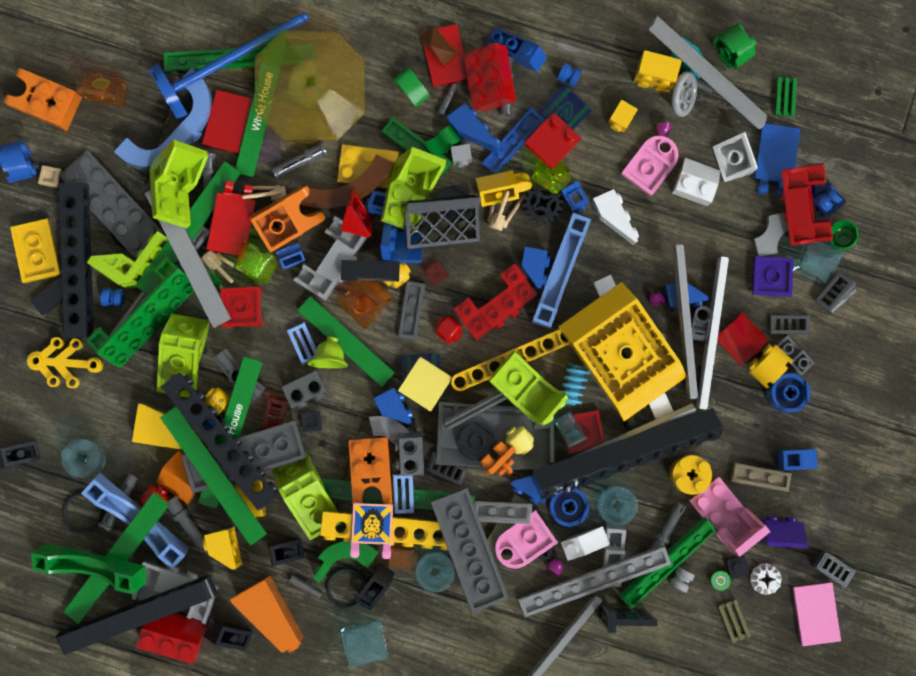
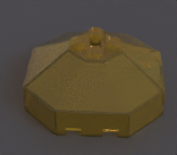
M281 31L255 57L256 116L283 143H316L318 140H339L365 114L364 59L338 32ZM306 77H309V78L314 77V78H315V80H314L315 85L312 86V85L310 84V85L307 86V85H306L307 80H306L305 78H306Z

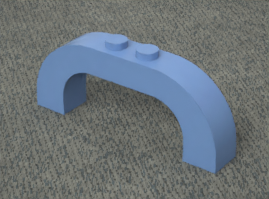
M191 68V69L183 76V78H184L185 76H187V75H189V74L195 72V70H194L193 68ZM201 79L185 88L193 98L192 111L162 145L152 150H144L126 138L114 152L131 166L142 170H150L153 160L173 139L188 145L193 141H197L202 135L201 132L208 124L213 105L212 94L205 81Z

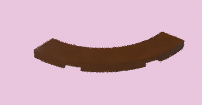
M376 154L369 168L356 180L332 189L308 186L310 193L300 204L313 208L346 206L351 189H354L359 198L362 199L380 185L394 162Z

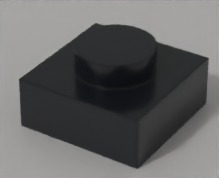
M321 411L301 413L302 432L322 430Z
M746 556L725 559L730 579L750 576Z

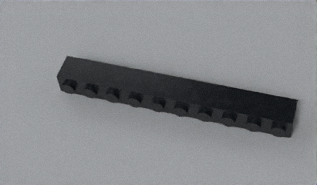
M711 408L532 471L533 481L541 500L544 498L550 499L561 492H570L578 486L590 485L595 480L607 479L612 474L624 473L632 467L644 466L649 461L655 459L661 460L666 455L678 454L686 448L697 447L709 440L715 441L721 436L723 425L714 409Z

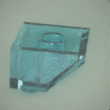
M824 242L807 243L793 270L827 286L832 280L844 252Z
M380 620L342 628L340 633L350 667L388 659Z

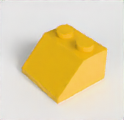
M234 527L204 535L203 547L205 551H208L209 556L232 570L243 565Z

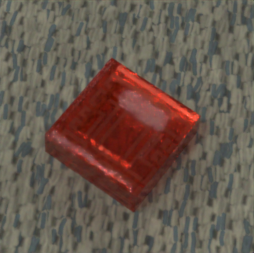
M439 260L423 271L433 287H436L450 277Z

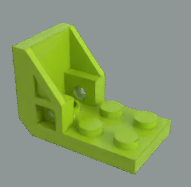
M173 139L153 160L150 168L152 216L154 219L186 229L191 225L188 193L198 183L208 158L207 151Z
M414 147L409 148L399 156L391 168L381 221L405 229L404 210L402 209L401 201L425 199V196L432 192L443 172L446 160ZM409 214L410 223L415 226L421 217L418 214Z
M159 231L153 233L148 238V244L145 249H141L136 255V261L124 254L91 256L87 263L118 285L127 289L137 288L135 285L166 244L168 238Z
M171 314L161 333L159 342L157 392L165 393L161 386L179 372L183 375L187 374L194 383L191 386L197 391L198 366L203 354L210 320ZM182 391L181 396L189 397L190 391Z
M305 451L306 459L274 468L272 471L283 500L309 540H312L320 535L322 510L339 511L326 492L311 458Z

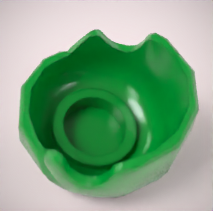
M845 219L836 221L832 225L833 238L829 242L837 250L845 251L852 249L859 237L857 226L852 221Z

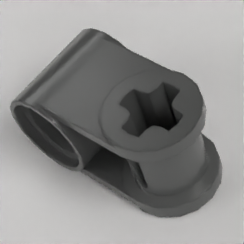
M706 306L697 307L691 313L692 339L703 341L704 344H707L709 340L712 317L711 310ZM699 310L705 312L706 317L704 320H700L697 317Z

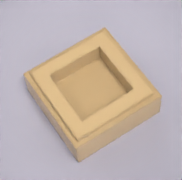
M42 165L38 184L58 188L61 179L59 175L62 173V170Z

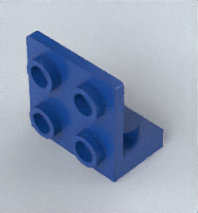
M384 222L381 240L383 261L421 263L423 247L406 249L405 232H397V226ZM417 232L413 233L411 244L417 243L422 236Z

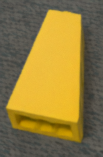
M138 404L132 442L182 449L160 418L166 413L147 404ZM201 439V441L203 442V444L205 445V447L208 448V446H207V445L204 443V441Z

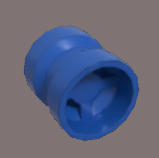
M564 63L557 80L568 82L569 86L574 88L582 70L578 68L573 69L570 64Z
M832 185L827 187L823 194L815 197L818 204L826 212L832 209V205L843 200Z
M103 287L100 297L101 305H114L115 307L122 308L125 301L124 289L117 288L112 290L109 287Z

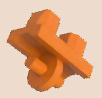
M500 441L492 448L498 455L495 460L489 454H486L479 461L485 469L483 472L486 476L489 474L493 475L498 469L497 474L499 476H502L504 473L511 475L513 472L511 466L514 461L512 459H509L507 462L505 461L516 450L513 446L508 447Z

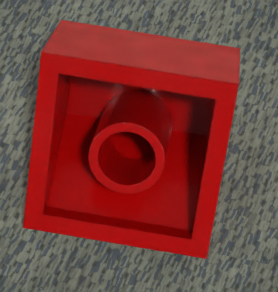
M553 113L528 138L524 145L552 170L573 151L582 138L559 116Z

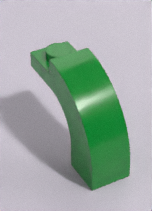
M338 541L326 548L318 557L324 563L320 562L313 571L316 574L313 579L320 583L333 563L343 558L354 559L368 568L380 550L371 544L359 543V557L353 558L350 555L351 542Z

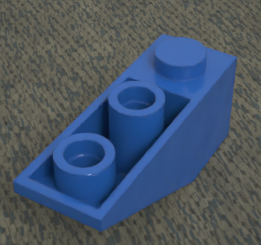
M498 28L494 29L486 42L487 45L498 43L507 46L508 56L513 57L514 62L536 73L547 58L539 45Z
M464 103L447 116L448 124L452 125L460 138L497 154L500 153V141L495 135L491 136L489 134V128L484 121L480 122L476 118L478 115L472 107L468 108Z

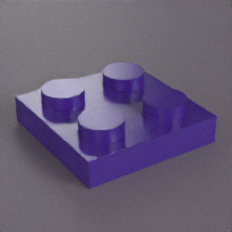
M755 256L753 260L752 295L792 297L794 259Z

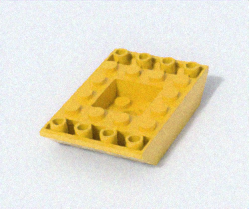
M622 282L558 326L623 421L633 416L687 377L678 357L638 299ZM625 347L631 350V355L628 358H623L621 355V351Z

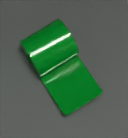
M408 67L393 78L396 86L402 92H405L415 107L430 96L416 75Z
M449 125L440 131L436 137L424 142L423 145L430 154L439 157L449 152L452 146H458L462 139L452 125Z

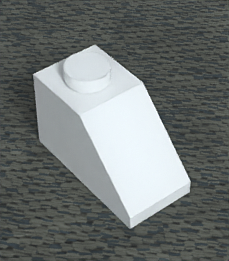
M603 526L570 536L561 542L568 561L610 545Z

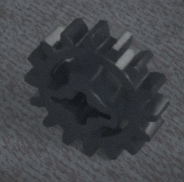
M540 183L539 188L533 185V191L527 190L526 192L529 197H523V201L527 202L522 205V208H527L524 215L530 214L529 221L536 219L537 225L540 221H542L543 225H546L547 220L553 223V217L558 219L560 216L557 212L563 211V208L559 207V205L564 203L563 200H559L562 194L555 193L556 187L551 190L550 184L546 188L543 187L542 183ZM542 192L548 193L550 196L543 195ZM534 196L536 202L530 206L531 198ZM540 201L543 203L548 202L545 208L543 206L539 207ZM555 203V210L551 212L550 206ZM538 212V213L543 214L544 216H539V215H536L535 213Z

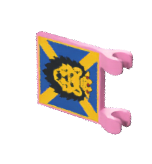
M353 503L351 557H359V543L383 544L382 557L384 559L391 557L393 505Z

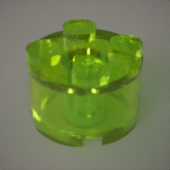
M249 243L248 246H244L233 267L237 271L239 268L242 269V274L259 284L263 282L264 286H267L278 267L277 261H275L276 258L267 252L265 254L259 252L258 247Z

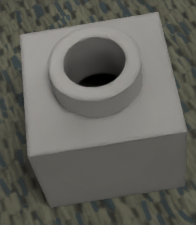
M470 144L451 147L453 165L466 167L469 165L468 163H472Z

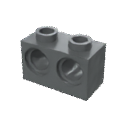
M317 370L282 387L291 408H297V410L308 406L307 402L312 399L316 402L324 398L325 393L328 392ZM312 382H318L319 390L315 393L310 390ZM295 390H300L302 393V397L298 401H295L292 397Z
M421 432L398 433V440H395V451H399V458H396V470H400L401 476L424 475ZM411 441L414 445L411 448H405L403 446L404 443ZM408 460H412L415 463L414 465L408 467L405 465V462Z

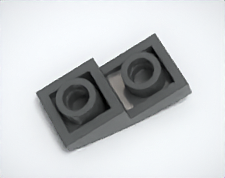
M784 334L775 343L793 359L792 364L788 362L787 365L799 376H802L815 364L806 352L800 349L788 335Z

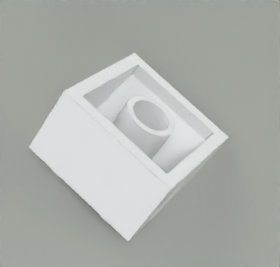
M684 158L672 194L708 206L713 201L721 171Z

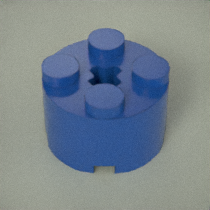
M20 140L0 146V163L3 172L9 173L10 177H6L9 183L33 178L37 174L34 163L32 164L29 159L32 156L31 150L28 145L26 146L25 141L22 142Z
M793 373L783 374L773 384L769 382V387L766 390V397L770 406L779 412L785 413L800 411L809 402L811 396L810 386L807 381L798 374ZM791 391V395H786L785 392Z
M577 488L570 492H561L549 499L548 507L551 516L563 526L571 527L578 525L586 519L589 513L587 497ZM572 501L573 509L566 511L564 504Z

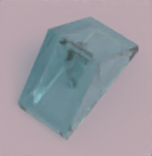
M571 412L554 420L567 447L570 448L587 439Z

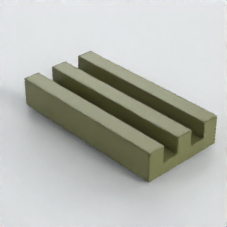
M736 599L717 606L732 643L743 640L746 637H751ZM730 605H733L744 631L742 634ZM725 607L736 630L737 636L735 637L723 608Z

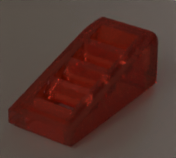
M275 395L268 397L262 431L268 429L267 425L276 427L284 424L288 406L287 398ZM272 403L280 404L282 407L274 406ZM271 410L281 412V415L270 412ZM269 418L279 420V423L269 421Z

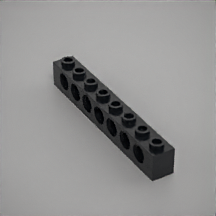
M82 182L59 183L57 191L60 200L58 216L61 226L59 227V236L61 238L59 254L62 257V265L60 266L62 285L60 291L63 296L61 312L64 319L62 332L64 338L90 337L94 332L92 266L87 263L91 257L89 184ZM75 199V206L71 207V201ZM73 218L76 219V224L74 227H72L71 221ZM74 237L77 240L75 246L72 245V239ZM76 256L77 263L76 265H73L72 260ZM74 276L78 278L77 284L73 283ZM75 295H77L79 299L76 304L74 302ZM76 314H78L79 321L77 323L74 320Z
M179 372L163 384L161 388L258 511L262 510L278 497L276 493L278 491L277 487L272 481L269 483L264 478L266 473L260 466H254L251 462L254 458L247 450L243 452L240 448L242 443L236 435L231 436L228 433L229 426L224 420L219 421L215 416L218 414L211 404L209 406L206 405L203 401L206 399L199 389L195 391L191 386L194 383L187 374L183 375ZM184 390L190 391V396L187 399H181V393ZM201 405V413L194 415V406ZM208 420L214 421V427L211 430L205 429V423ZM220 435H225V444L219 446L216 442L217 438ZM236 450L238 458L235 461H230L229 453ZM243 466L250 467L251 472L248 476L244 477L241 475L240 471ZM256 481H261L263 484V488L259 492L253 490V484Z

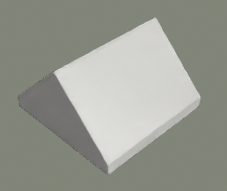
M746 132L713 146L724 182L750 175L758 169Z

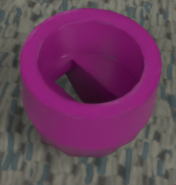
M656 123L658 135H668L671 131V123Z
M656 290V294L653 291L649 294L650 305L655 306L665 302L662 292Z
M553 559L546 568L560 576L563 570V563L558 559Z

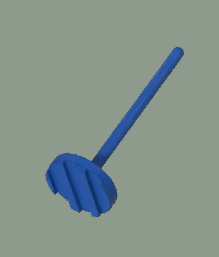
M301 13L171 85L158 63L151 66L148 70L176 118H183L188 114L177 97V92L307 22L309 17L306 13Z

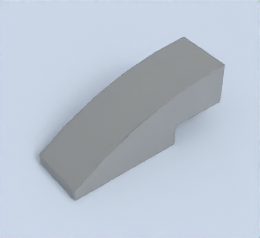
M605 523V533L610 545L603 548L602 567L625 558V524ZM619 583V584H616V585H613V586H614V587H621V584H622V583Z

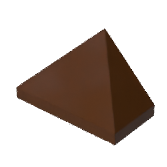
M434 26L419 37V40L443 67L458 55Z

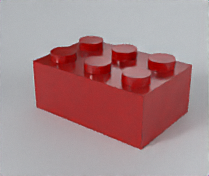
M492 43L463 54L473 110L486 112L516 102L507 46Z

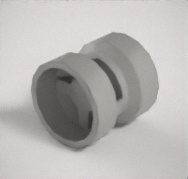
M677 567L676 575L669 584L687 593L689 589L688 584L690 581H693L695 575Z

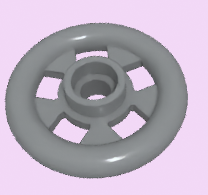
M691 71L683 72L677 79L673 89L672 107L674 113L679 117L689 114L696 100L697 79Z

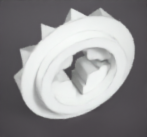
M763 563L753 569L750 581L752 587L758 593L764 595L772 594L781 587L782 577L780 571L774 565ZM766 573H767L768 577H771V578L774 579V580L768 581V584H767V585H766V583H765L764 581L759 580V579L764 578Z

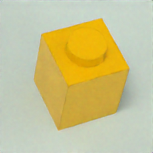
M621 100L608 124L611 125L610 127L614 131L624 133L638 109Z

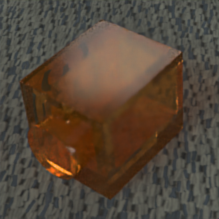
M392 546L389 568L412 571L413 566H417L418 555L414 554L415 549Z

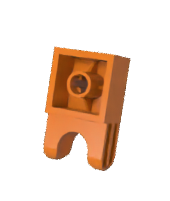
M18 68L15 75L26 83V91L18 97L6 95L3 102L11 108L67 131L82 97L76 91Z
M307 185L297 188L249 216L270 253L324 221L325 215L323 212L316 211L307 215L302 214L299 210L301 201L310 193ZM274 221L281 222L278 224V229H275V227L271 228Z
M388 437L349 440L352 502L363 503L365 490L370 487H376L381 491L383 503L392 505ZM368 454H372V457L375 456L372 464H368V461H365Z

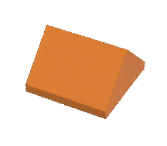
M178 451L163 466L156 483L165 487L173 495H178L179 499L189 504L196 493H192L182 455L185 454Z

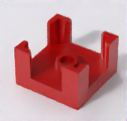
M262 288L220 289L221 299L232 318L222 324L223 328L264 327V317L261 316Z

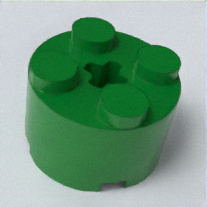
M740 23L732 25L713 39L714 49L718 47L720 51L717 54L718 57L730 69L734 67V70H736L755 56L754 47L757 43L752 36L746 34Z

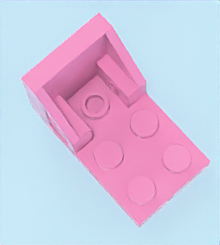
M720 477L715 478L704 492L696 494L688 500L702 518L705 516L717 529L715 535L731 553L739 557L771 532L748 508L742 506Z

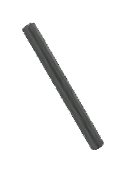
M542 370L536 371L543 379H545V374ZM497 392L444 420L443 425L446 430H450L507 398L502 393Z

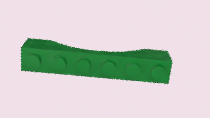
M45 543L31 552L33 571L46 574L82 573L92 575L107 581L116 591L134 594L146 584V566L49 543Z

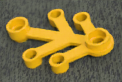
M54 337L50 345L42 352H32L27 358L29 368L36 371L40 370L46 377L47 384L50 387L59 386L60 378L54 376L47 366H54L66 380L67 387L73 389L77 388L80 382L78 378L73 377L66 367L87 368L92 373H98L104 366L103 361L96 357H92L88 361L67 359L76 350L82 349L83 342L80 339H72L70 346L57 357L47 358L56 349H61L64 346L63 339ZM56 340H59L60 345L56 347L54 343ZM75 341L79 342V346L77 348L74 347ZM36 357L39 359L38 364H34V359ZM93 361L97 364L94 369L91 367ZM52 378L56 379L55 385L51 383ZM72 379L76 381L74 386L70 385Z

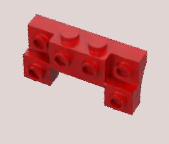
M816 163L801 167L784 168L782 170L784 188L782 202L786 204L784 220L788 222L790 245L831 241L833 238L831 219L815 221L811 185L826 183L825 164Z
M516 264L500 274V278L508 288L479 310L470 298L453 309L476 341L493 328L497 330L506 324L505 319L509 316L512 319L521 313L520 308L537 297V293Z

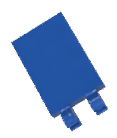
M767 123L761 128L756 158L758 169L754 172L753 179L759 180L758 194L765 195L769 188L768 182L778 183L776 197H782V192H784L782 170L795 167L800 129Z

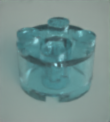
M76 439L70 442L61 452L62 465L65 471L77 478H90L98 475L103 470L107 459L104 447L91 439ZM83 455L87 456V458L84 459L85 462L82 461Z
M612 485L599 493L596 500V509L604 521L615 526H621L629 523L634 518L638 510V503L630 490L622 486ZM616 500L621 503V506H618V510L612 507Z
M430 551L419 559L416 567V579L422 588L431 592H442L454 580L455 568L450 556L443 551ZM432 567L440 568L439 575L436 576L435 573H430L432 572Z

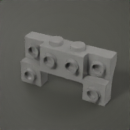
M336 216L333 218L334 221L329 229L325 231L328 236L336 241L316 272L303 265V269L297 278H294L296 283L325 301L339 282L341 284L344 282V280H341V260H358L356 257L357 252L367 239V237L341 231L342 220Z
M144 561L142 565L146 566V584L133 594L132 599L143 600L154 596L157 592L161 593L198 579V574L187 571V573L181 572L177 566L172 570L169 566L163 567ZM215 597L190 607L187 618H195L206 624L209 620Z

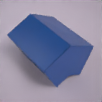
M299 243L276 251L283 269L306 261Z

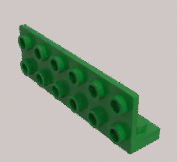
M167 256L153 270L163 281L110 336L104 329L98 327L86 340L98 355L118 368H121L194 292L187 275Z

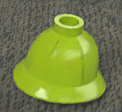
M327 337L326 341L321 342L315 351L314 357L308 361V365L315 368L335 369L348 366L344 360L343 349L338 344V339L334 337Z

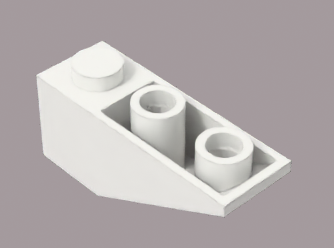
M613 189L593 198L591 203L598 218L632 245L636 244L639 235L636 228L631 227L629 222L631 218L628 211H624L621 205L623 201L620 194L616 193Z

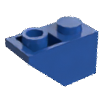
M525 247L521 269L535 289L541 290V287L546 285L547 275H544L545 267H549L550 256H547L548 251Z
M676 283L663 286L667 309L673 308V311H678ZM687 283L689 305L692 304V308L703 306V302L708 300V296Z
M395 388L374 398L382 416L407 424L412 423L411 418L414 416L409 407H404L402 401L405 399L402 393L396 391Z
M817 449L777 450L778 470L818 468Z
M533 475L514 479L510 482L513 486V491L520 495L523 492L530 496L529 500L537 505L540 502L545 504L548 499L544 498L541 500L533 481Z

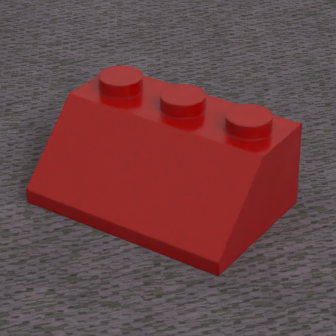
M173 613L143 625L136 648L193 664L198 660L204 640L203 635L209 622L203 624L201 620L189 619L186 615Z

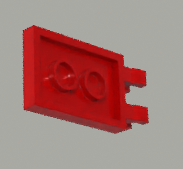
M225 180L223 194L217 193L206 249L245 257L251 227L249 216L253 215L256 201L249 198L242 199V196L252 194L253 186L244 184L242 195L232 193L234 182Z

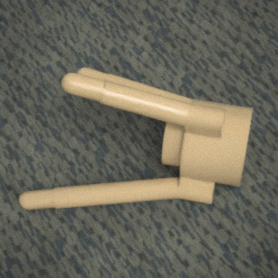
M253 186V190H270V192L243 195L242 199L271 196L273 202L287 194L285 186Z
M506 191L498 213H494L495 204L490 205L487 222H489L488 227L498 231L507 228L509 221L522 204L525 195H522L505 219L502 213L510 193Z
M210 250L201 259L212 272L217 269L230 283H233V280L220 267L222 263L220 260L243 274L246 273L244 269L223 257L220 252L215 253Z

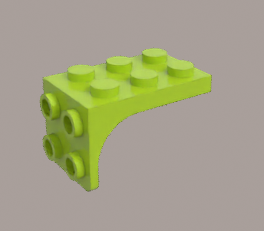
M514 351L510 353L488 379L529 420L543 426L553 420L554 414L558 409L565 406L566 400L569 397L566 393L557 390L544 380Z

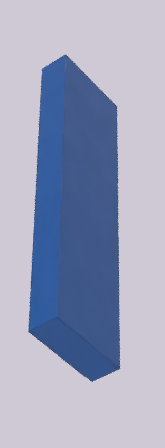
M530 107L500 141V153L497 154L491 151L482 161L481 165L491 174H498L545 119Z

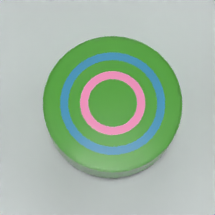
M718 570L712 573L710 584L713 588L723 591L729 587L731 580L726 572Z

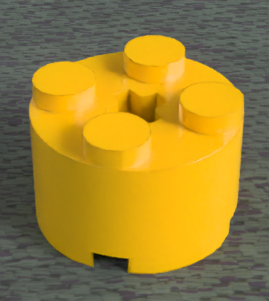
M770 343L761 351L763 355L759 359L755 357L748 365L749 373L765 388L769 387V382L775 383L788 369L785 366L788 362L790 364L793 362V359L776 344L772 346Z
M683 455L672 463L669 470V478L678 491L694 495L704 492L708 488L712 479V471L709 463L703 458L694 455ZM692 471L694 476L690 478L687 476V472Z

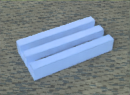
M302 323L288 329L287 332L302 365H305L314 356H311L300 332L301 328L304 330L314 355L316 346L306 324ZM294 331H296L308 357L307 359H304L293 335Z
M393 475L395 514L414 513L413 475ZM405 478H409L410 509H406ZM397 479H401V490H402V509H401V510H399V506H398V483H397Z

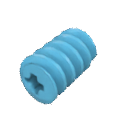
M567 363L572 368L565 370L570 376L563 377L568 383L561 384L565 389L561 392L569 396L566 400L567 404H581L577 397L584 395L579 390L586 389L581 383L588 381L584 374H590V372L584 367Z

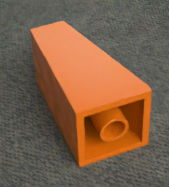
M271 575L230 599L231 603L281 653L286 650L290 653L302 644L301 640L304 635Z

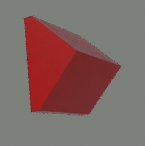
M351 189L343 215L341 231L368 238L371 236L373 218L355 190Z
M743 312L719 332L717 342L740 366L757 354L768 341Z

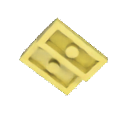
M420 357L398 391L431 412L453 377Z

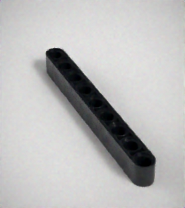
M206 575L63 630L55 638L63 654H69L210 600L218 594V591L210 575Z

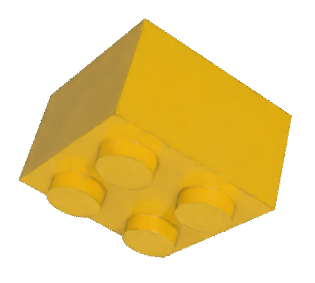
M644 50L639 60L633 83H637L642 88H656V91L661 93L670 92L677 81L682 60Z

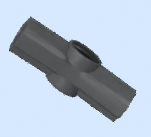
M226 348L213 359L227 375L230 382L235 384L236 381L233 378V374L239 371L241 366ZM258 381L252 395L254 401L266 389Z

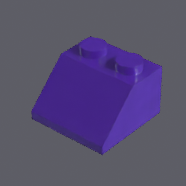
M766 516V519H760L771 531L759 541L760 543L767 546L808 548L804 524L797 521V518L785 517V520H778L776 516Z

